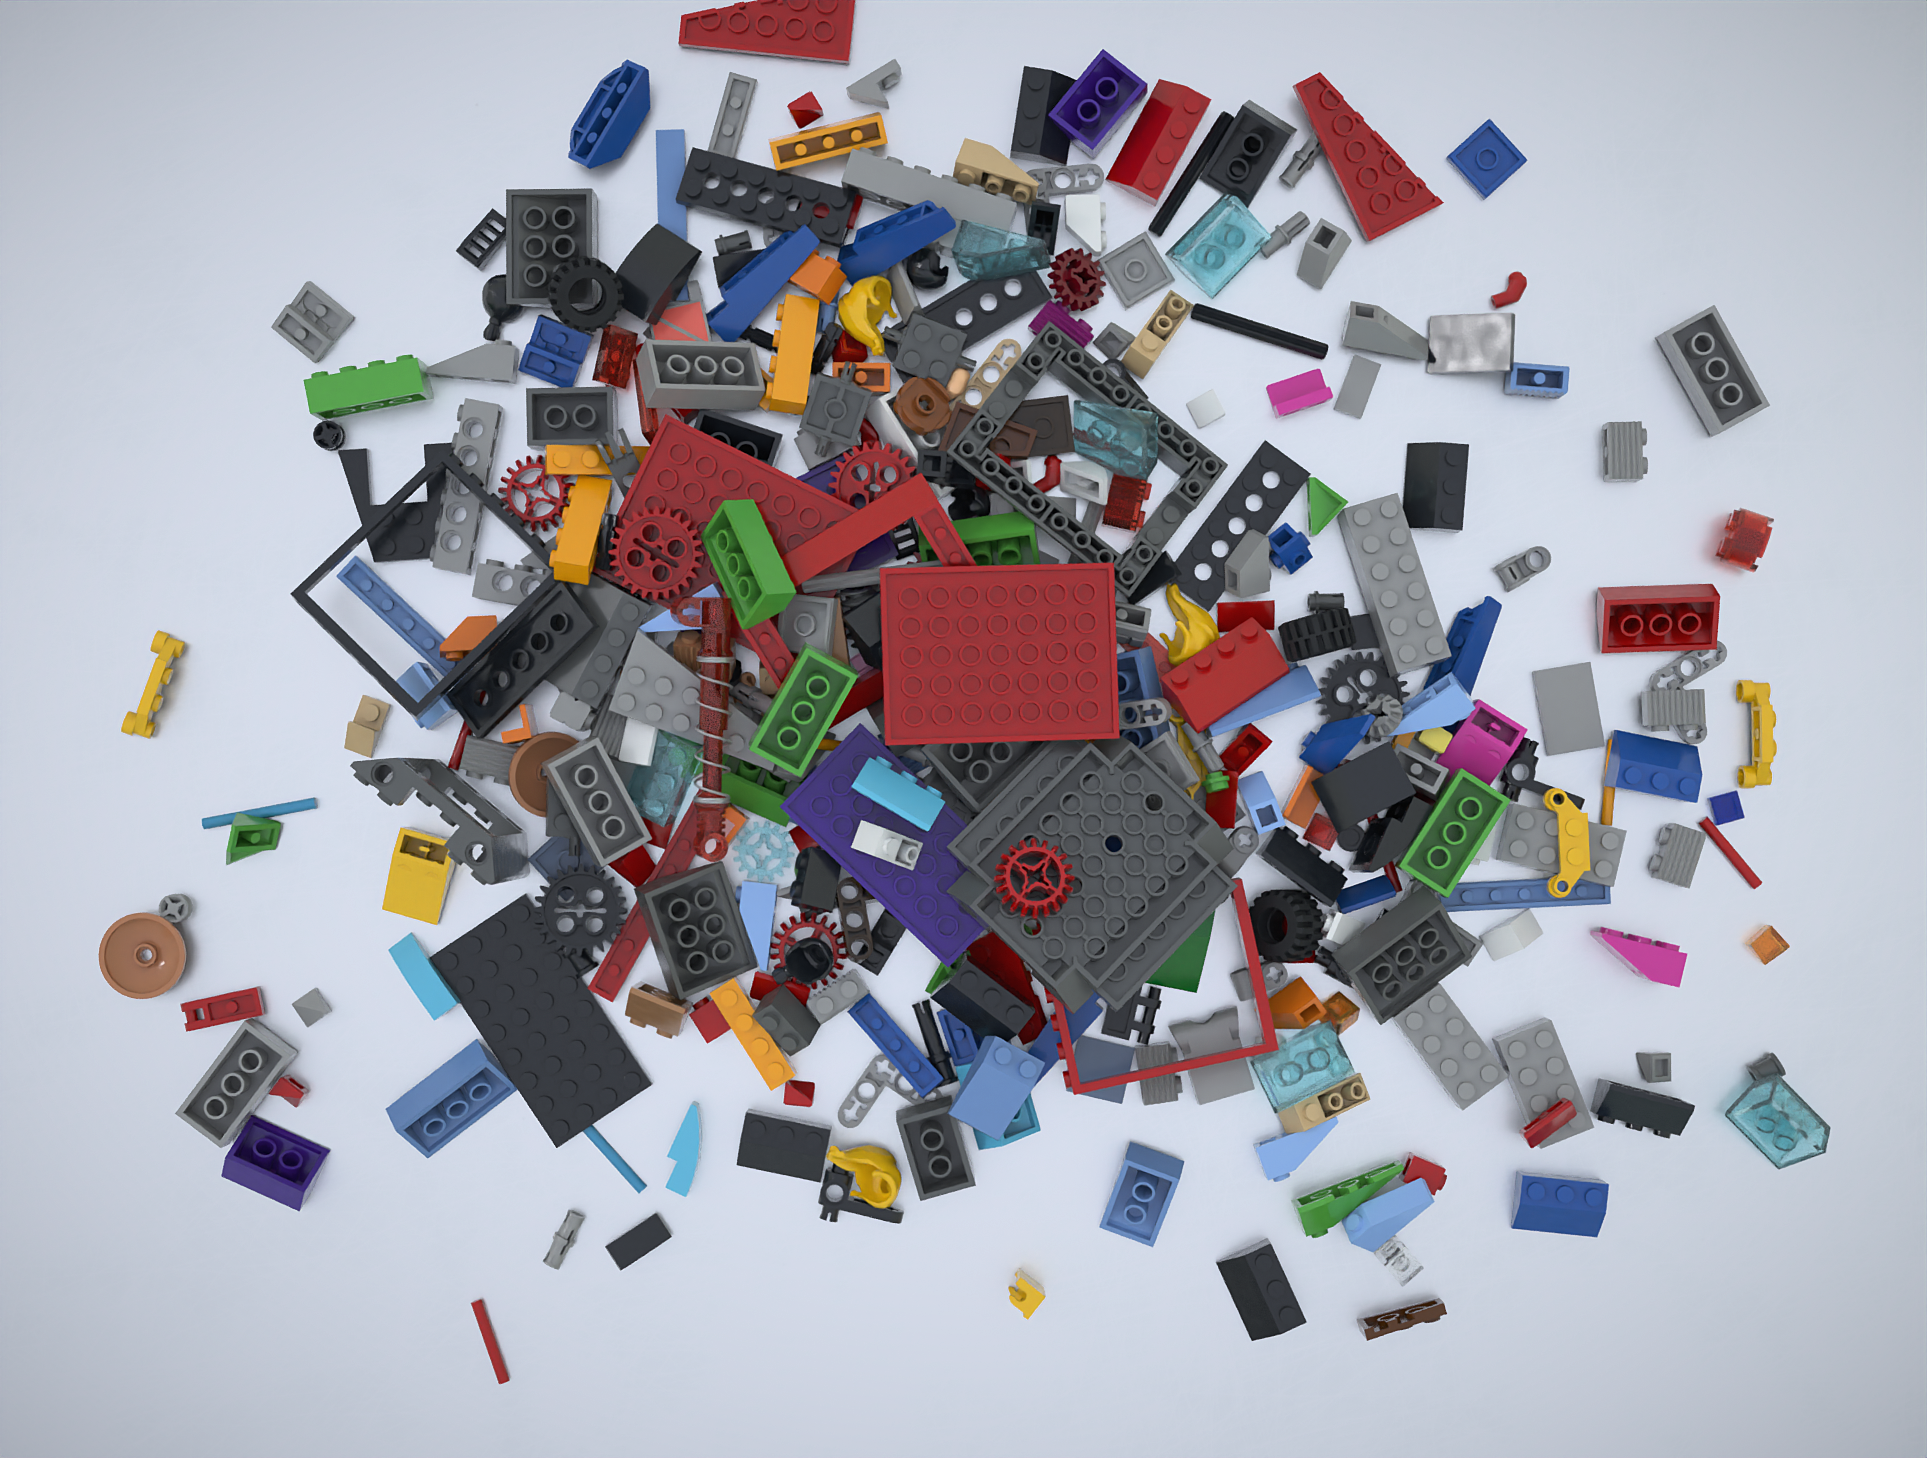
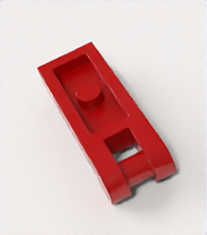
M259 986L180 1004L181 1011L185 1012L187 1023H184L186 1032L265 1015ZM196 1009H203L205 1019L198 1020Z

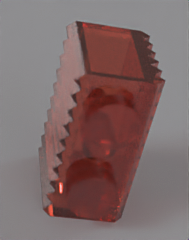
M1117 468L1114 469L1101 526L1135 533L1137 527L1142 528L1146 511H1141L1143 499L1149 500L1152 483H1147L1148 475Z

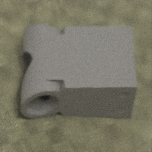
M1237 1006L1214 1012L1210 1019L1204 1023L1186 1020L1168 1026L1182 1050L1184 1060L1242 1047L1239 1037ZM1246 1057L1188 1070L1195 1098L1199 1105L1255 1089Z

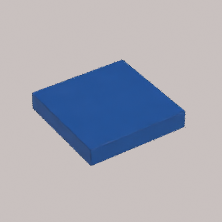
M1490 118L1446 157L1450 164L1483 200L1528 161Z

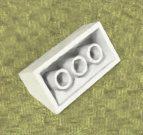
M899 387L877 399L866 409L865 414L885 445L887 443L892 444V453L898 448L903 449L900 458L910 456L911 460L907 465L908 467L917 466L919 449L938 451L948 423L935 433H928L926 436L916 434L915 431L903 423L899 415L894 411L893 404L896 401ZM919 402L920 407L928 411L926 408L927 402ZM917 470L912 473L913 477L917 475ZM927 482L938 501L957 489Z

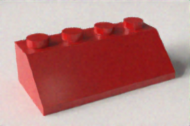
M1159 79L1105 180L1156 206L1209 108L1212 99L1188 86Z
M1713 584L1598 587L1596 615L1601 653L1717 650L1721 596Z
M1251 617L1160 677L1163 698L1170 703L1171 707L1198 734L1290 673V670L1270 634Z

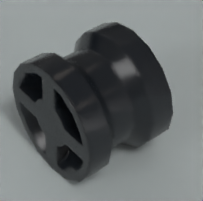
M327 420L317 424L314 428L313 438L315 443L327 451H337L345 444L346 433L340 425Z

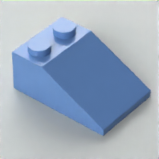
M985 1036L947 1114L989 1137L999 1140L1032 1091L1045 1062L997 1036Z
M1130 1141L1099 1228L1153 1247L1179 1183L1184 1161Z

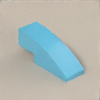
M412 932L388 949L409 986L434 1021L461 1002Z
M695 1101L690 1105L667 1157L677 1161L665 1188L684 1197L689 1194L694 1181L701 1151V1114L699 1103Z

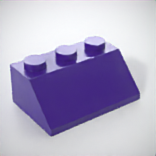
M1102 49L1049 113L1048 117L1071 142L1094 159L1146 96L1148 84Z
M251 1115L225 1157L221 1177L300 1212L316 1184L330 1150Z

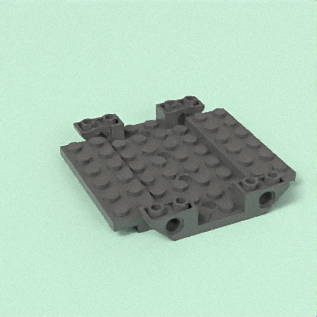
M1122 736L1118 739H1096L1093 743L1090 742L1089 744L1085 740L1051 741L946 847L969 870L946 892L987 932L992 930L1032 969L1031 974L1072 1014L1094 992L1117 1012L1238 886L1217 866L1234 849L1217 822L1137 746ZM1150 796H1155L1161 801V808L1157 811H1151L1146 807L1145 800ZM1110 837L1119 839L1121 849L1118 852L1109 851L1105 846L1106 839ZM1032 838L1036 839L1037 847H1041L1043 840H1047L1048 845L1046 849L1051 851L1054 845H1057L1059 849L1055 855L1057 857L1063 853L1067 855L1062 865L1069 863L1073 866L1072 870L1065 874L1074 875L1075 879L1081 884V890L1078 893H1063L1067 896L1068 901L1066 904L1057 901L1060 906L1058 912L1053 911L1049 906L1050 915L1046 918L1041 910H1038L1037 919H1032V910H1027V914L1023 918L1020 916L1022 908L1018 906L1012 913L1009 910L1013 904L1011 900L1006 904L1001 903L1002 898L1007 895L1006 892L1002 894L996 893V888L1003 885V883L994 882V876L1002 874L996 871L995 867L997 864L1006 865L1000 857L1003 853L1011 856L1008 850L1011 845L1020 851L1019 841L1021 840L1026 842L1027 848L1030 847ZM1026 857L1018 862L1035 866L1042 858ZM1050 864L1046 870V877L1052 882L1051 885L1057 889L1058 877L1055 869ZM1040 868L1037 874L1035 873L1033 876L1027 874V877L1030 878L1029 884L1026 889H1028L1030 885L1034 884V882L1036 881L1040 883L1042 882L1038 881L1040 877L1039 874L1042 868ZM1011 869V884L1014 890L1019 893L1023 882L1017 876V872ZM1034 891L1026 899L1041 901L1049 898L1050 895ZM1026 921H1037L1040 924V932L1037 935L1027 934L1024 930V923Z

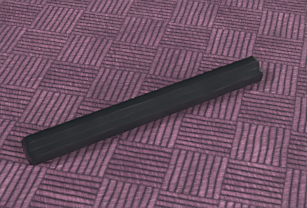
M1221 112L1149 225L1148 230L1158 237L1162 236L1234 120V117L1228 112Z
M1195 303L1191 312L1192 319L1321 360L1326 357L1328 352V344L1199 303Z

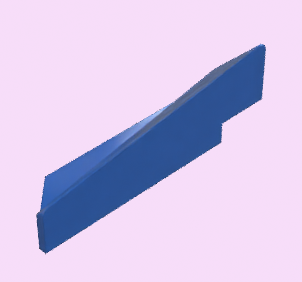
M929 200L857 229L854 243L840 248L837 261L841 264L839 269L847 276L846 279L853 286L855 282L863 278L880 274L956 227V221L945 207L938 208Z
M803 224L794 233L792 231L784 232L719 288L724 300L710 310L706 317L708 325L724 342H735L819 245L818 237L806 224Z
M1486 596L1482 604L1473 609L1466 607L1458 612L1446 638L1452 656L1446 661L1433 666L1423 688L1424 690L1452 672L1471 696L1502 609L1501 603L1491 596ZM1460 721L1441 728L1452 734Z
M1095 992L1074 1014L1064 1006L1072 1045L1103 1012V1007L1096 1002L1100 997ZM1051 1018L1028 1051V1054L1045 1062L1034 1087L1059 1060L1056 1043L1061 1042L1059 1031H1053Z

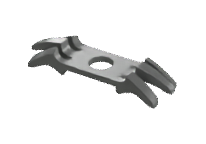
M621 428L618 431L627 453H622L610 431H606L605 435L615 459L611 460L600 439L596 440L595 443L625 498L629 487L624 485L623 478L628 473L637 474L640 464L624 429Z

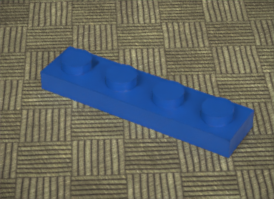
M870 993L847 1011L923 1099L945 1080Z

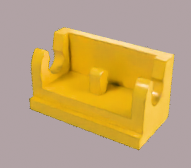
M1019 1268L1015 1273L1018 1279L1016 1285L1019 1288L1016 1291L1014 1287H1008L1011 1294L1009 1299L1016 1308L1023 1312V1317L1028 1320L1045 1299V1289Z

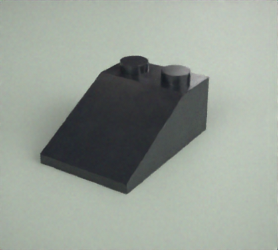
M1249 99L1241 106L1202 172L1200 179L1248 208L1285 152L1297 129Z

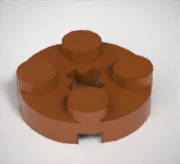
M918 377L909 379L898 390L896 401L893 404L894 411L899 415L903 423L920 436L937 432L948 423L952 415V410L949 407L951 399L947 390L938 381L929 377L926 379H918ZM926 401L928 404L926 406L928 411L923 410L920 407L919 402Z

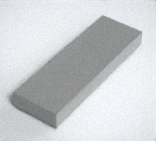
M729 72L707 151L736 159L758 83L757 79Z

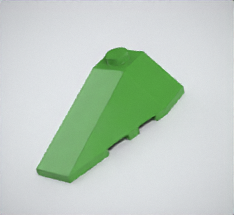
M1397 1160L1291 1200L1305 1236L1311 1235L1312 1238H1318L1327 1234V1229L1334 1227L1403 1171L1402 1163Z

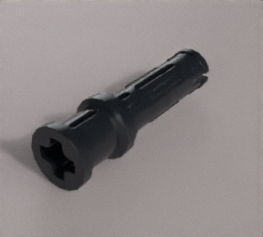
M928 999L922 1001L925 1013H922L919 1002L913 1004L912 1008L914 1009L929 1054L927 1060L945 1079L936 1087L939 1088L957 1082L959 1079L958 1076H955L950 1063L951 1053L944 1049Z

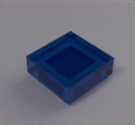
M1737 790L1707 798L1716 826L1745 818Z

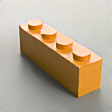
M879 112L768 139L776 171L850 153L852 148L859 150L860 147L870 148L888 143L882 115Z
M786 294L784 304L778 303L776 321H781L780 330H774L772 346L777 347L776 356L771 355L769 373H774L773 382H767L765 399H770L769 410L797 415L804 414L820 299Z
M578 475L576 485L570 486L568 502H570V506L564 507L562 514L564 526L557 530L556 545L558 547L557 550L552 549L549 566L554 567L555 580L589 585L597 556L600 529H603L601 518L604 513L609 512L612 502V480Z
M737 976L709 993L771 1091L796 1076L797 1071L782 1047L752 1017L756 1006Z

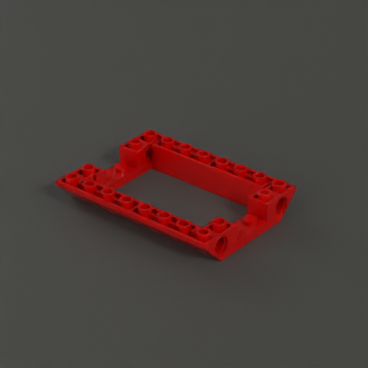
M921 472L780 557L794 587L909 518L914 517L943 567L977 566ZM724 590L721 593L726 603L728 604L734 618L736 619L738 625L740 626V623ZM770 617L742 631L779 689L795 658ZM873 668L856 679L828 730L883 697L882 671Z

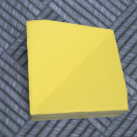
M1437 727L1418 731L1414 739L1435 754L1444 753L1453 735L1443 728Z

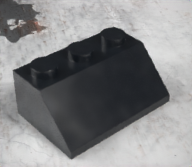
M1024 66L1010 158L1061 166L1067 165L1070 140L1048 115L1077 81L1076 79L1053 70Z
M707 409L699 410L694 425L695 429L775 468L783 434Z
M1446 442L1407 443L1402 507L1411 530L1458 533L1463 530L1469 444Z
M880 591L848 611L842 618L865 664L882 671Z
M1284 826L1283 829L1279 827L1273 829L1256 852V855L1320 903L1332 907L1348 880L1343 875L1345 869L1333 860L1326 863L1319 857L1322 854L1321 851L1310 843L1306 846L1302 845L1296 840L1299 835L1287 826Z
M967 952L963 954L930 995L932 1000L981 1037L997 1036L1006 1042L1015 1037L1035 1013L1034 1004Z
M1598 1078L1590 1111L1598 1115L1597 1120L1610 1124H1614L1615 1119L1624 1121L1627 1128L1642 1131L1643 1127L1654 1129V1135L1670 1139L1671 1134L1681 1135L1694 1112L1695 1105L1675 1097Z
M748 1109L745 1114L736 1165L821 1183L832 1126Z
M1268 1238L1216 1261L1251 1341L1281 1335L1307 1323Z

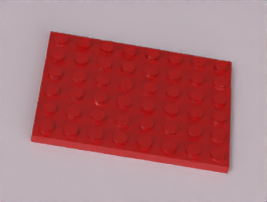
M665 414L617 515L619 517L618 528L625 529L626 526L622 519L626 518L632 522L634 520L632 516L633 511L639 516H643V507H646L651 514L654 513V508L658 505L660 514H664L665 510L670 507V516L672 517L681 512L679 520L681 523L690 519L691 522L687 527L688 531L698 530L692 537L693 540H702L701 534L724 500L753 499L781 557L859 509ZM647 525L642 531L644 538L648 541L656 540L660 534L659 529L655 525ZM638 538L633 539L635 544L651 553V560L655 561L658 557L675 568L679 566L678 562L661 553L662 547L660 545L652 548ZM672 540L668 544V551L671 555L679 556L684 552L685 546L680 540ZM703 541L702 544L695 547V550L703 552V556L695 557V561L702 564L700 568H692L697 578L689 576L686 578L690 585L689 588L680 584L678 586L680 589L679 595L673 589L669 590V599L665 598L663 592L658 593L657 600L653 599L652 592H648L645 598L667 609H671L713 583L718 582L724 591ZM640 550L630 551L628 553L629 563L634 566L641 565L644 562V554ZM858 550L815 576L847 572ZM611 554V559L615 560L617 556ZM594 563L592 572L619 585L625 579L624 575L614 576L620 569L619 566H612V569L607 571L597 569ZM657 565L653 569V576L656 580L664 581L669 577L670 571L665 565ZM629 583L623 587L631 590L633 585ZM802 583L795 587L797 595L834 598L838 589L804 593ZM638 588L635 593L642 596V590ZM779 613L771 617L777 627ZM733 614L728 616L731 621L720 628L715 629L714 625L707 628L715 633L725 634L729 638H736V643L754 651ZM792 653L795 660L799 653Z
M1114 563L879 569L885 746L1120 738Z

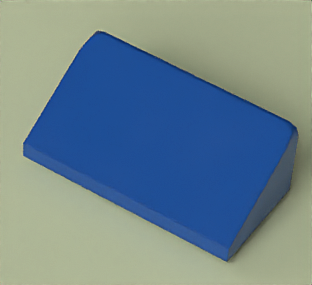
M1382 875L1342 889L1335 903L1340 913L1347 914L1396 897L1395 895L1397 894L1389 878L1386 875Z

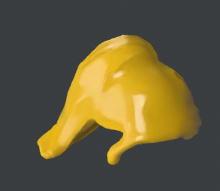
M879 275L866 277L855 282L850 291L845 293L838 302V318L845 331L859 342L869 346L874 356H882L885 352L884 339L876 324L882 319L885 311H888L891 318H897V314L894 313L891 307V283L888 279Z
M1173 583L1172 585L1167 584L1166 597L1173 615L1178 620L1175 622L1177 626L1173 641H1170L1165 633H1160L1159 636L1168 647L1169 662L1177 667L1218 640L1220 635L1218 627L1210 614L1186 600L1181 595L1177 584Z
M834 1145L830 1146L829 1152L826 1155L827 1160H830L846 1171L855 1172L856 1183L861 1192L853 1190L850 1196H857L875 1208H887L893 1204L898 1196L902 1177L897 1168V1162L891 1153L883 1148L871 1145L847 1150H839Z

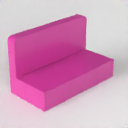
M1314 369L1267 385L1266 387L1276 419L1328 402L1333 398L1330 386L1326 387L1320 369Z

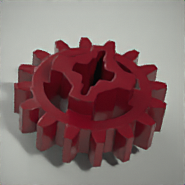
M1070 248L1056 255V261L1049 265L1054 271L1047 274V277L1053 279V283L1049 285V288L1056 289L1057 291L1054 298L1058 299L1061 297L1063 299L1062 307L1070 305L1071 311L1078 309L1084 311L1099 303L1098 299L1104 296L1100 288L1106 286V282L1100 278L1105 274L1104 271H1098L1097 269L1100 262H1092V253L1084 255L1082 248L1075 251L1073 248Z

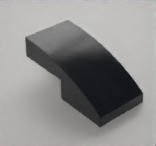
M918 450L917 474L921 472L927 482L974 490L975 476L952 457H947V451Z
M884 909L871 931L873 951L870 957L865 962L857 963L877 976L906 930V927L887 909ZM863 944L857 956H862L867 953V947L865 944Z
M654 1213L631 1230L613 1240L605 1248L621 1271L672 1236L657 1213Z

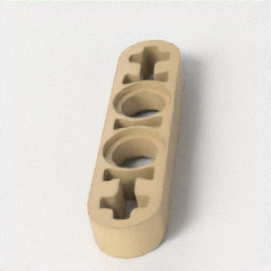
M1013 339L1002 340L967 383L964 393L956 397L949 406L950 410L953 412L956 401L980 409L1021 356L1020 344ZM1012 345L1015 347L1014 354L1016 357L1012 358L1009 356L1004 361L1003 365L1008 366L1004 370L999 363L992 361V359L996 357L999 361L1004 354L1002 348L1004 346L1009 348ZM994 367L999 371L1000 376L996 382L990 383L983 378V372L986 368ZM975 389L981 393L982 400L979 404H968L965 395L969 390Z

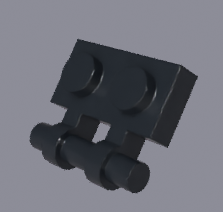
M1141 986L1117 1012L1107 1005L1101 1034L1129 1040L1131 1030L1139 1031L1137 1042L1148 1045L1150 1035L1154 1034L1155 1025L1153 1023L1156 1011L1161 1006L1162 1001L1159 998L1162 989L1151 986L1148 997L1140 995ZM1138 1004L1146 1006L1142 1022L1134 1020Z

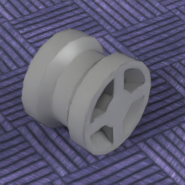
M170 894L165 896L159 904L160 916L171 923L187 920L193 911L191 900L184 894Z

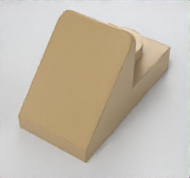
M362 695L353 721H349L347 724L344 749L372 758L391 704Z

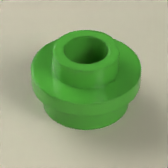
M1221 771L1205 775L1206 780L1201 782L1202 787H1205L1206 793H1213L1228 789L1227 781H1230L1229 776H1223Z

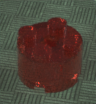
M1741 507L1738 510L1734 509L1733 513L1729 514L1724 529L1729 530L1728 535L1723 540H1720L1715 556L1720 557V562L1754 573L1758 565L1753 563H1755L1757 557L1762 558L1773 528L1769 525L1774 522V518Z

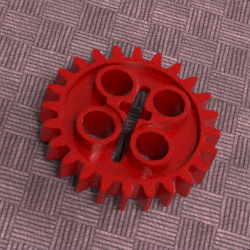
M875 441L872 449L869 442H864L863 451L858 445L852 446L854 455L844 452L843 456L846 462H835L840 471L830 473L837 480L836 482L829 483L828 486L836 489V493L831 494V496L857 508L854 500L859 493L864 495L867 505L874 501V499L876 500L912 478V473L917 470V466L908 467L907 464L911 460L910 456L900 458L903 449L898 448L892 453L891 443H887L884 449H882L881 441ZM876 462H878V464H879V468H878V470H877V474H876L875 468H874V464H875ZM861 464L868 470V475L863 481L856 475L857 468ZM889 466L896 471V478L891 483L884 477V472ZM876 483L881 489L875 492L870 490V485ZM898 526L894 527L892 530H898Z
M658 505L655 506L654 513L651 514L646 507H643V516H639L633 511L632 516L634 520L630 522L628 519L623 518L622 521L626 528L616 527L615 531L620 537L610 539L613 544L617 545L616 549L608 551L609 554L617 556V559L610 562V565L619 566L620 568L614 576L624 575L625 579L621 585L625 586L631 583L633 585L631 588L632 594L638 588L641 589L643 599L647 596L648 592H652L654 600H657L659 592H663L665 598L669 599V590L671 589L679 595L680 589L678 586L680 584L687 588L690 587L686 580L688 576L697 578L692 568H700L702 564L695 561V557L703 556V552L695 550L696 546L702 544V540H693L692 538L698 530L688 531L687 527L691 522L690 519L681 523L679 521L681 512L672 517L670 516V507L665 510L664 514H660ZM655 525L659 529V537L654 541L646 540L642 532L645 526ZM638 538L652 548L660 545L662 547L661 553L678 562L679 566L675 568L658 557L655 561L651 560V553L635 544L633 539ZM672 540H680L684 544L685 549L681 555L673 556L669 553L668 544ZM640 550L644 554V562L639 566L631 565L628 561V553L630 551ZM657 565H665L669 569L670 574L666 580L659 581L654 578L653 569Z

